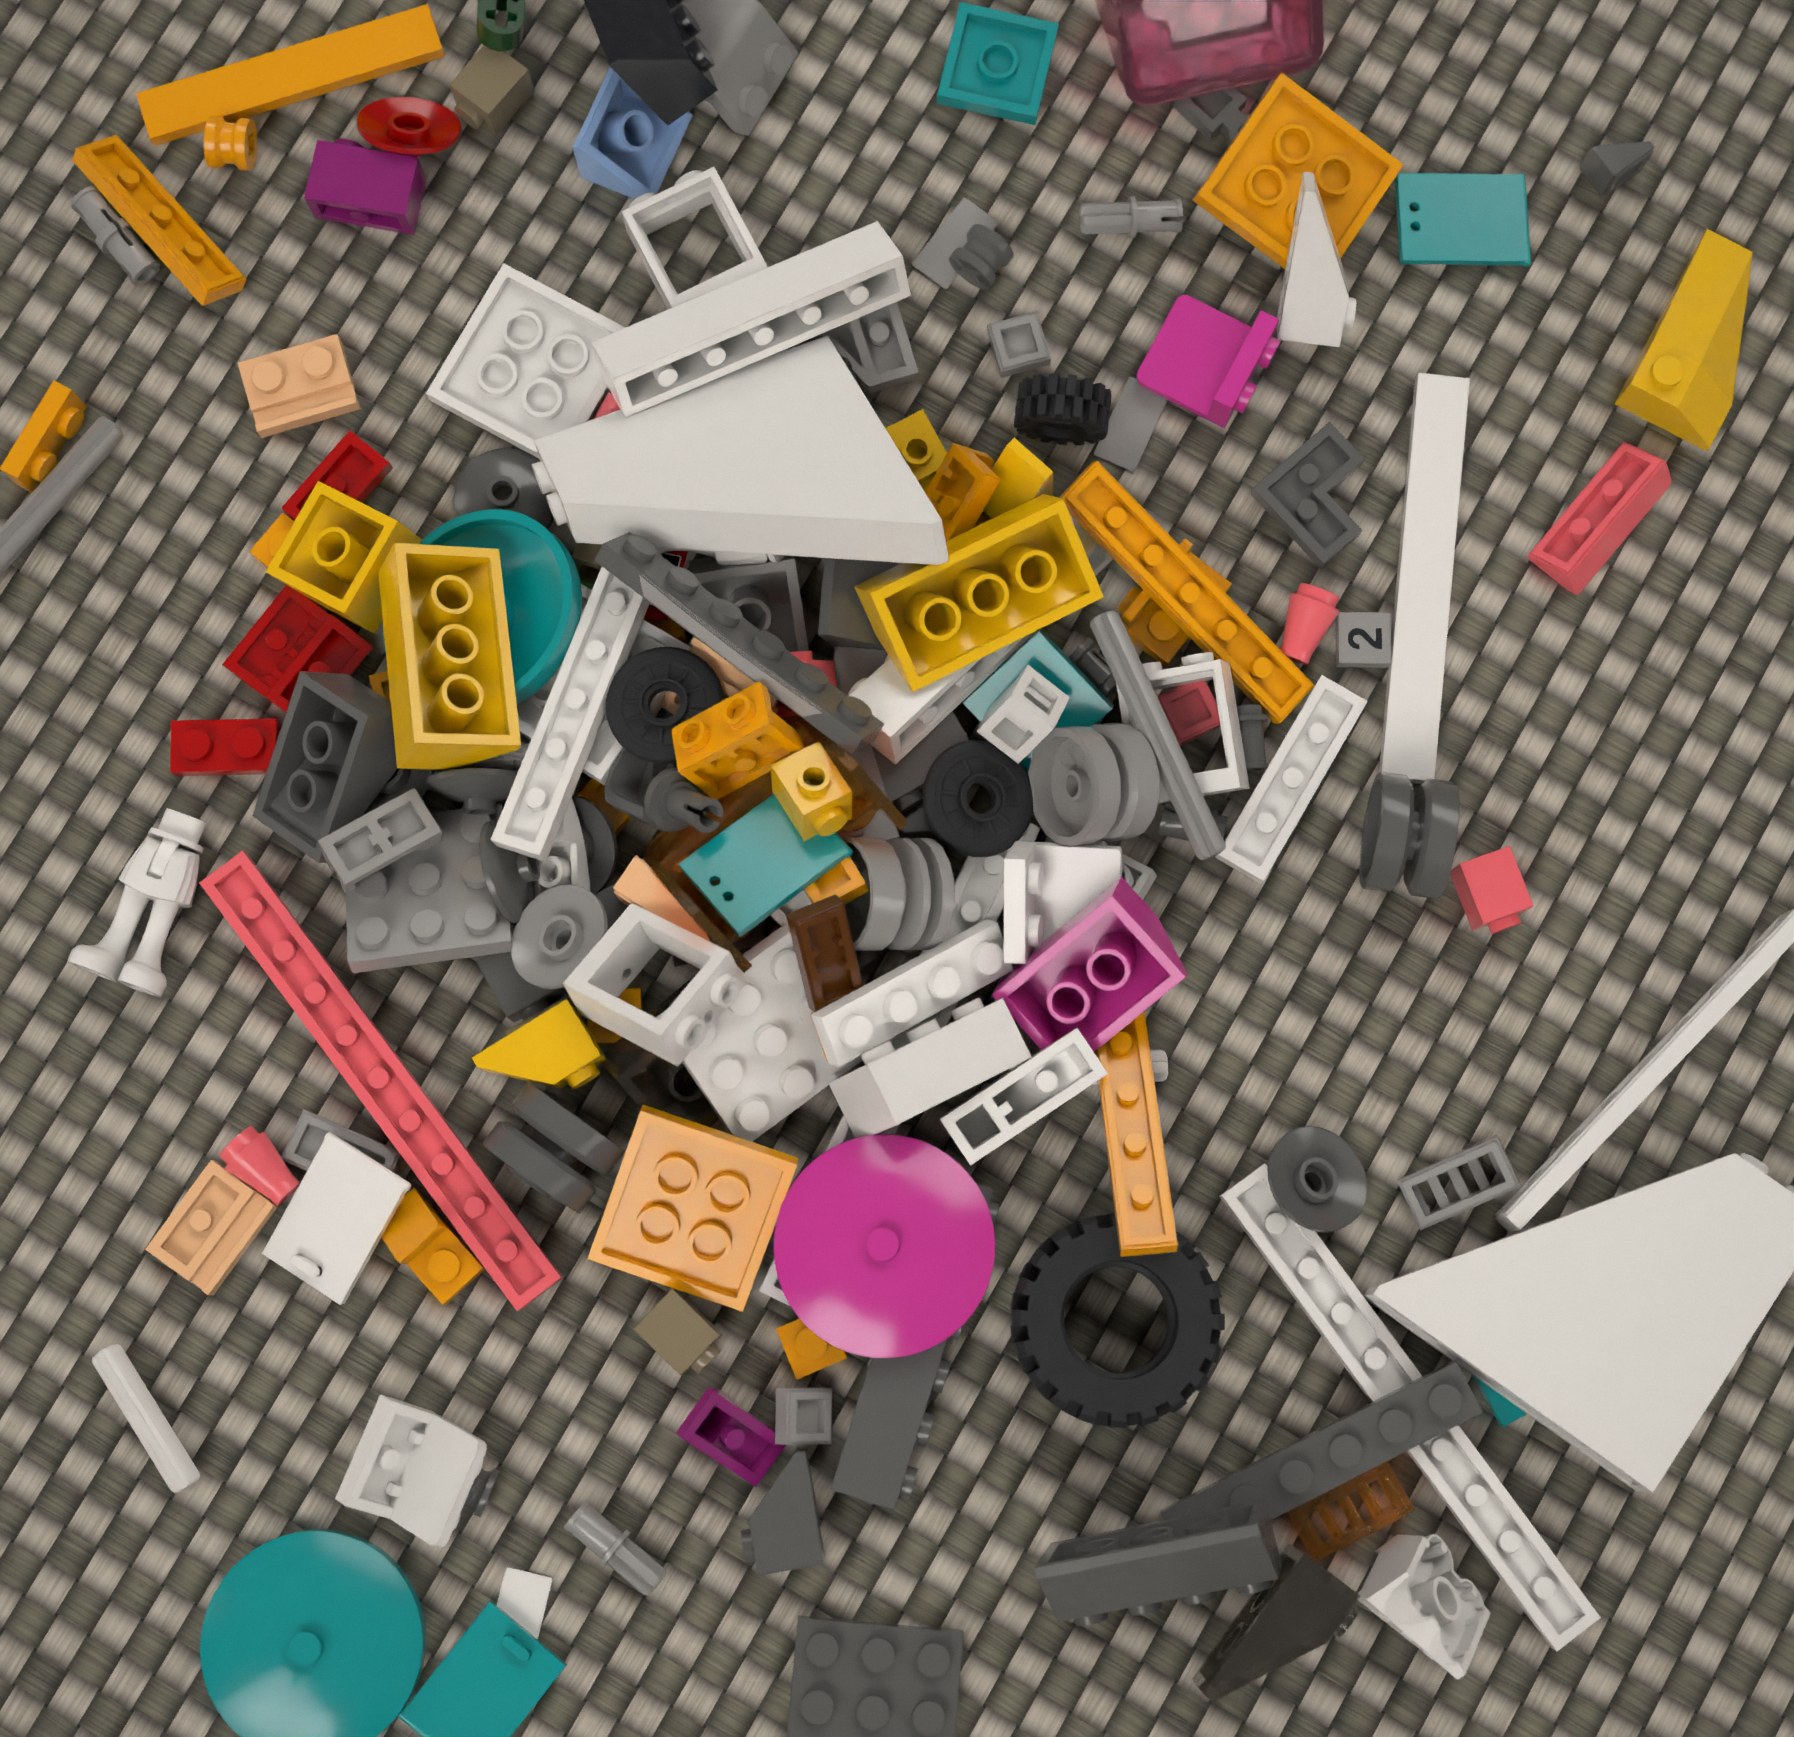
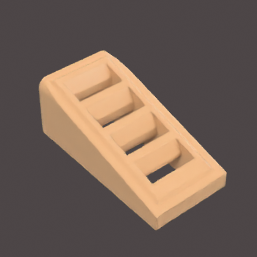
M636 855L613 887L617 899L626 906L634 903L711 942L708 934L650 866Z

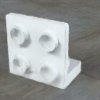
M1015 841L1004 857V963L1025 964L1034 948L1040 947L1053 933L1122 877V849L1119 846L1084 844L1069 846L1048 842Z

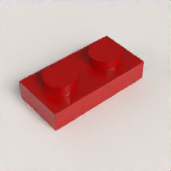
M349 430L281 508L286 515L295 521L318 481L363 503L393 467L387 459Z
M277 718L171 720L170 773L174 776L266 774L281 730V722Z

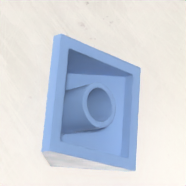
M610 67L572 147L581 178L633 199L646 193L657 194L693 115L687 112L667 126Z

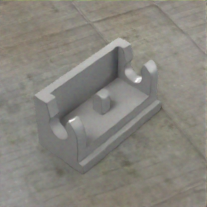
M412 788L319 839L318 843L327 865L332 872L336 873L344 892L347 894L356 889L355 883L427 843L434 846L441 842L442 831L416 789Z

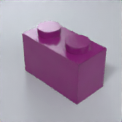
M336 139L334 143L317 140L304 199L313 216L318 219L414 235L427 178L419 158L414 157V155L400 154L387 150L367 149L360 143L349 139Z

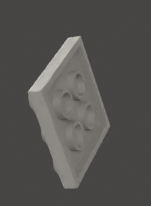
M502 803L496 804V813L488 815L464 813V808L431 813L442 831L441 842L434 846L427 843L355 883L356 889L346 894L347 958L352 973L511 952V947H513V924L504 918L491 897L484 878L479 852L481 829L486 822L499 820L503 810Z

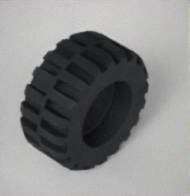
M1115 1213L1091 1216L1060 1229L1057 1233L1046 1239L1023 1267L1018 1277L1019 1281L1015 1293H1013L1010 1308L1012 1309L1010 1326L1012 1342H1014L1018 1355L1017 1359L1024 1373L1027 1374L1034 1387L1043 1397L1060 1410L1084 1422L1110 1428H1127V1426L1138 1424L1144 1426L1159 1421L1160 1417L1170 1412L1175 1413L1188 1404L1186 1400L1195 1391L1200 1392L1208 1381L1209 1377H1207V1374L1212 1364L1218 1362L1222 1347L1218 1346L1221 1330H1225V1314L1221 1313L1219 1298L1222 1295L1218 1282L1212 1280L1207 1269L1209 1264L1200 1252H1195L1186 1243L1188 1239L1177 1231V1252L1121 1257ZM1107 1267L1131 1269L1149 1279L1160 1292L1168 1317L1165 1339L1154 1357L1139 1368L1121 1373L1101 1371L1083 1361L1069 1343L1064 1324L1065 1307L1076 1285L1092 1272Z

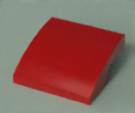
M286 585L224 661L222 666L286 713L300 671L348 674L351 676L373 646L335 616L329 615L308 597Z

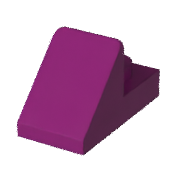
M708 1387L676 1431L679 1437L755 1487L786 1446L775 1444L774 1429L741 1408L726 1393L712 1387Z

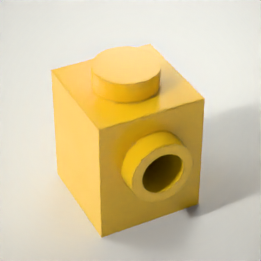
M922 409L885 429L925 492L947 452Z
M820 742L810 745L771 765L772 793L804 841L817 834L821 836L834 834L848 820L852 819V791Z

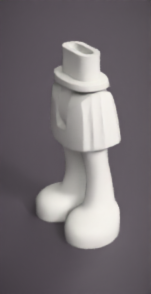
M166 808L158 829L150 828L148 831L150 836H147L135 851L119 877V880L125 886L109 930L96 945H78L74 947L69 955L68 963L116 983L119 981L140 992L162 997L167 986V980L161 972V956L170 927L179 907H192L198 878L199 855L203 853L204 849L198 845V842L205 828V822ZM149 900L154 901L140 945L132 960L125 963L133 934Z

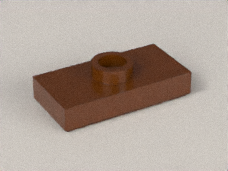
M836 894L786 914L808 1006L813 1012L824 1008L863 986L844 902Z

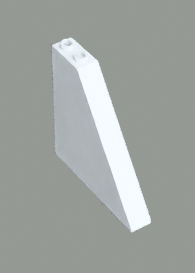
M828 335L766 357L625 418L622 411L618 410L534 440L540 462L532 464L537 483L542 494L552 491L551 494L546 495L553 518L557 526L567 523L575 543L603 544L630 532L633 535L646 538L656 548L940 565L949 561L940 516Z
M1734 1153L1372 1286L1367 1289L1363 1296L1367 1301L1452 1361L1455 1360L1460 1367L1637 1492L1653 1493L1794 1271V1186L1786 1185L1784 1187L1769 1177V1168L1755 1157L1745 1153L1740 1155Z

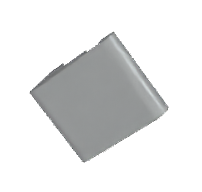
M684 0L682 5L686 6L701 30L695 36L707 48L715 63V66L709 70L718 91L704 101H708L734 133L749 136L799 52L758 0Z

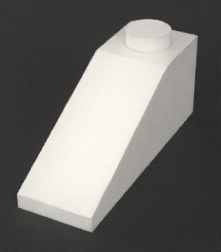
M1303 172L1276 317L1280 319L1277 325V338L1284 341L1340 347L1343 329L1351 330L1354 324L1356 298H1349L1347 278L1314 173Z
M1076 1028L989 1083L939 1118L971 1166L1108 1073L1079 1029Z

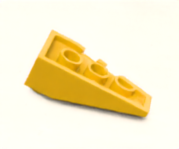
M1706 229L1614 403L1615 405L1705 451L1710 449L1733 403L1753 256L1752 251Z

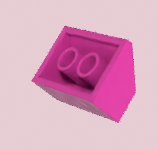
M1120 877L1046 939L1040 947L1034 949L1025 964H1017L1013 967V971L1005 974L992 996L996 1001L1004 999L1012 1018L1041 1050L1078 1028L1094 1052L1186 978L1187 972L1158 916L1130 885Z

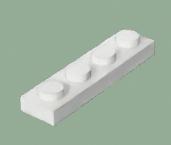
M1321 675L1224 841L1226 849L1216 855L1215 858L1262 884L1367 704V700Z
M985 919L811 1014L828 1063L841 1067L1013 971L1011 963H1004V940L998 922Z

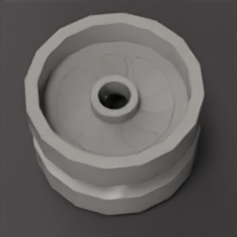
M1124 723L1095 724L1091 727L1054 728L1035 747L1028 772L1033 797V812L1043 832L1054 842L1061 845L1075 846L1093 844L1099 840L1110 842L1130 840L1146 831L1156 814L1160 797V780L1154 751L1143 733L1132 725Z

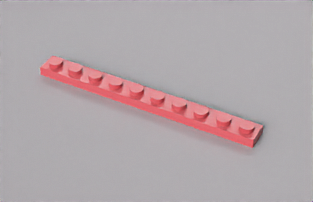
M241 851L199 882L516 1311L524 1309L563 1279V1276L249 855Z

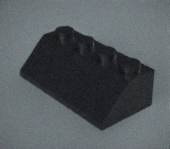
M584 0L609 66L667 126L718 91L709 70L715 66L714 60L704 44L696 38L695 35L701 32L691 12L686 6L682 5L684 0Z

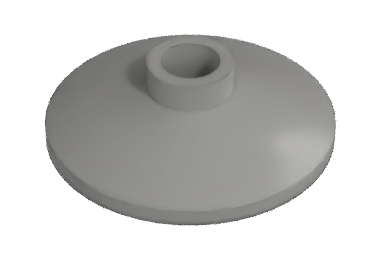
M566 884L555 886L542 892L526 906L519 923H516L512 934L513 947H511L514 967L524 980L543 989L564 987L562 983L608 931L606 911L598 897L584 887Z

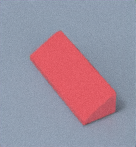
M1623 442L1528 554L1529 560L1567 591L1575 595L1580 594L1671 485L1672 480L1667 462Z

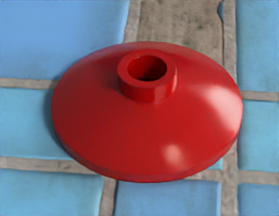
M392 97L377 100L366 105L357 116V129L367 142L383 150L414 155V157L447 149L458 141L461 134V123L454 112L441 104L421 98Z

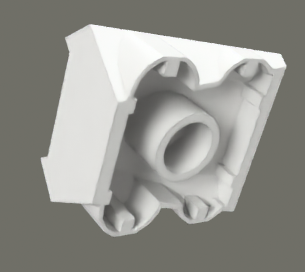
M1398 1534L1375 1550L1378 1556L1361 1591L1353 1595V1597L1459 1680L1466 1675L1491 1612L1484 1606L1482 1596L1475 1585L1468 1579H1461L1453 1570L1454 1564L1451 1552L1441 1537L1436 1534L1426 1537Z

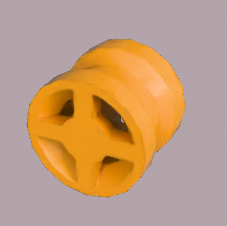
M209 116L204 130V156L208 167L223 168L226 164H235L239 170L252 171L255 167L258 151L257 129L254 120L240 118L236 123H229L223 117Z

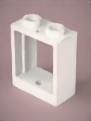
M715 167L704 172L700 170L688 172L676 181L675 186L658 194H643L633 200L629 208L622 211L626 231L667 309H671L768 268ZM712 204L743 263L677 294L647 235Z
M1206 652L1182 657L1181 667L1162 670L1161 662L1142 664L1154 690L1213 679L1227 768L1193 773L1203 796L1250 789L1230 663L1221 659L1214 660L1213 652ZM1116 683L1122 723L1130 724L1137 729ZM1159 779L1160 797L1158 804L1171 802L1162 780Z
M631 903L562 984L582 1016L678 1067L690 1051L700 1045L706 1032L722 1012L736 1001L740 990L745 986L746 982L729 951ZM659 949H662L701 970L661 1018L657 1019L618 997Z

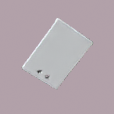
M328 1132L262 1254L339 1305L345 1304L403 1197L411 1188V1183L332 1132ZM319 1266L322 1268V1274H321V1275H320V1269L318 1268Z

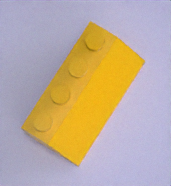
M1041 494L946 541L948 562L940 565L901 563L854 586L875 635L907 686L913 692L1104 597L1064 499L1047 494Z
M394 543L378 571L397 769L451 770L518 750L521 747L499 549Z

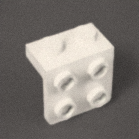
M380 1394L335 1499L347 1507L391 1519L429 1545L442 1548L448 1543L452 1531L457 1527L461 1510L475 1478L481 1471L487 1450L486 1443L433 1411Z

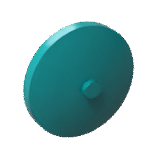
M487 509L456 517L432 531L419 544L499 549L516 703L518 705L543 687L563 663L581 616L582 591L579 573L571 554L564 544L547 528L524 514L503 509ZM383 628V642H384V648H385L384 628Z
M328 1529L297 1531L275 1538L252 1550L227 1573L219 1584L207 1608L201 1632L200 1658L204 1682L217 1711L234 1732L241 1737H376L398 1717L415 1691L424 1665L426 1626L420 1600L410 1579L395 1560L381 1548L361 1537L342 1531Z

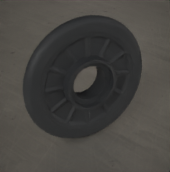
M656 647L633 656L617 671L606 698V716L614 737L630 754L652 763H676L672 729L723 701L724 693L715 671L701 657L681 648ZM663 691H671L677 694L680 699V707L677 713L668 719H659L650 710L652 699Z
M969 740L949 747L936 758L926 775L922 796L924 813L934 834L950 849L966 856L990 857L1011 848L1015 841H1019L1027 830L1033 814V797L1027 771L1021 762L1018 764L991 742ZM973 784H980L989 792L990 806L983 814L976 813L968 806L966 800L967 791Z

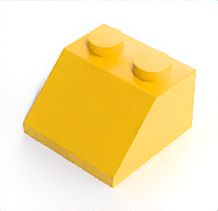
M318 481L265 572L332 612L375 634L383 620L378 571L394 543L419 544L422 539L399 521Z

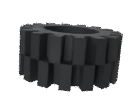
M1049 373V378L1042 374L1033 375V379L1026 377L1018 384L1014 428H1017L1018 433L1026 434V437L1030 439L1039 437L1041 438L1040 442L1050 443L1051 440L1058 441V445H1067V442H1073L1075 445H1084V441L1090 444L1097 443L1098 439L1104 440L1106 435H1108L1111 390L1105 389L1106 385L1102 383L1093 384V379L1084 378L1077 380V375L1068 374L1067 378H1063L1059 374Z

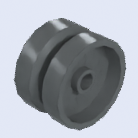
M1381 771L1376 775L1366 808L1360 848L1359 875L1362 889L1390 892L1400 882L1403 875L1404 883L1411 896L1438 899L1443 895L1453 864L1459 825L1460 797L1459 789L1455 782L1428 778L1418 788L1414 798V789L1407 775Z
M528 1081L512 1102V1106L518 1116L535 1128L534 1132L530 1136L510 1122L498 1121L482 1144L508 1164L509 1167L507 1169L533 1189L547 1198L550 1196L554 1197L565 1206L581 1214L596 1193L594 1183L588 1177L573 1167L575 1162L579 1159L598 1173H610L625 1153V1150Z

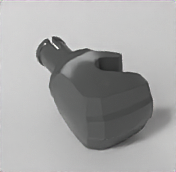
M624 748L621 749L610 770L604 788L605 799L610 805L631 818L665 832H677L690 825L702 833H709L719 826L720 823L708 818L707 813L710 812L723 818L721 803L714 798L704 796L703 790L678 772L677 763H652L635 757Z

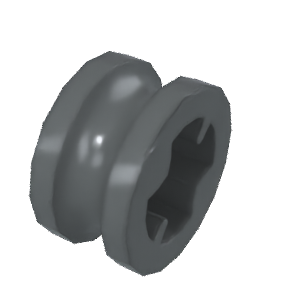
M481 1468L480 1473L472 1484L464 1506H471L474 1509V1515L481 1517L499 1476V1469L493 1468L491 1471H485Z

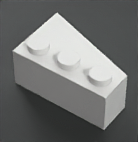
M980 997L950 1011L955 1022L940 1028L936 1019L931 1020L906 1033L910 1041L909 1044L895 1050L891 1041H888L861 1055L864 1066L828 1083L854 1137L860 1138L875 1135L896 1126L1031 1058V1054L1004 999L1002 998L985 1007Z

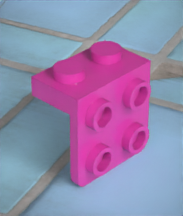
M1188 295L1179 296L1137 372V383L1141 387L1225 429L1234 410L1242 414L1246 410L1257 388L1256 384L1250 382L1257 367L1260 366L1267 369L1281 342L1273 337L1280 319L1261 310L1253 326L1250 327Z

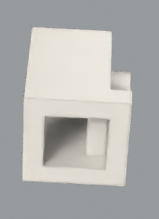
M1027 665L1019 677L989 707L976 732L1019 764L1055 728L1070 697Z

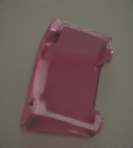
M1095 0L1122 87L1130 100L1141 106L1157 105L1276 78L1281 72L1286 76L1301 73L1315 65L1323 53L1322 0Z

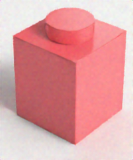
M1510 846L1460 863L1450 872L1472 931L1488 926L1491 934H1495L1515 927L1522 923L1519 914L1534 906Z

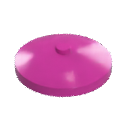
M881 1134L855 1138L841 1143L817 1157L801 1172L787 1192L777 1217L774 1232V1261L782 1291L796 1315L811 1331L829 1344L841 1350L871 1358H895L917 1354L938 1345L952 1336L968 1321L982 1301L992 1276L995 1260V1235L991 1214L984 1196L969 1173L951 1156L937 1147L911 1137Z

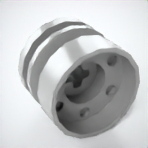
M842 838L853 850L850 858L865 880L868 892L844 905L855 951L883 950L886 947L890 950H930L940 944L950 927L955 905L953 873L950 861L943 847L932 838H890L888 841H885L883 838Z

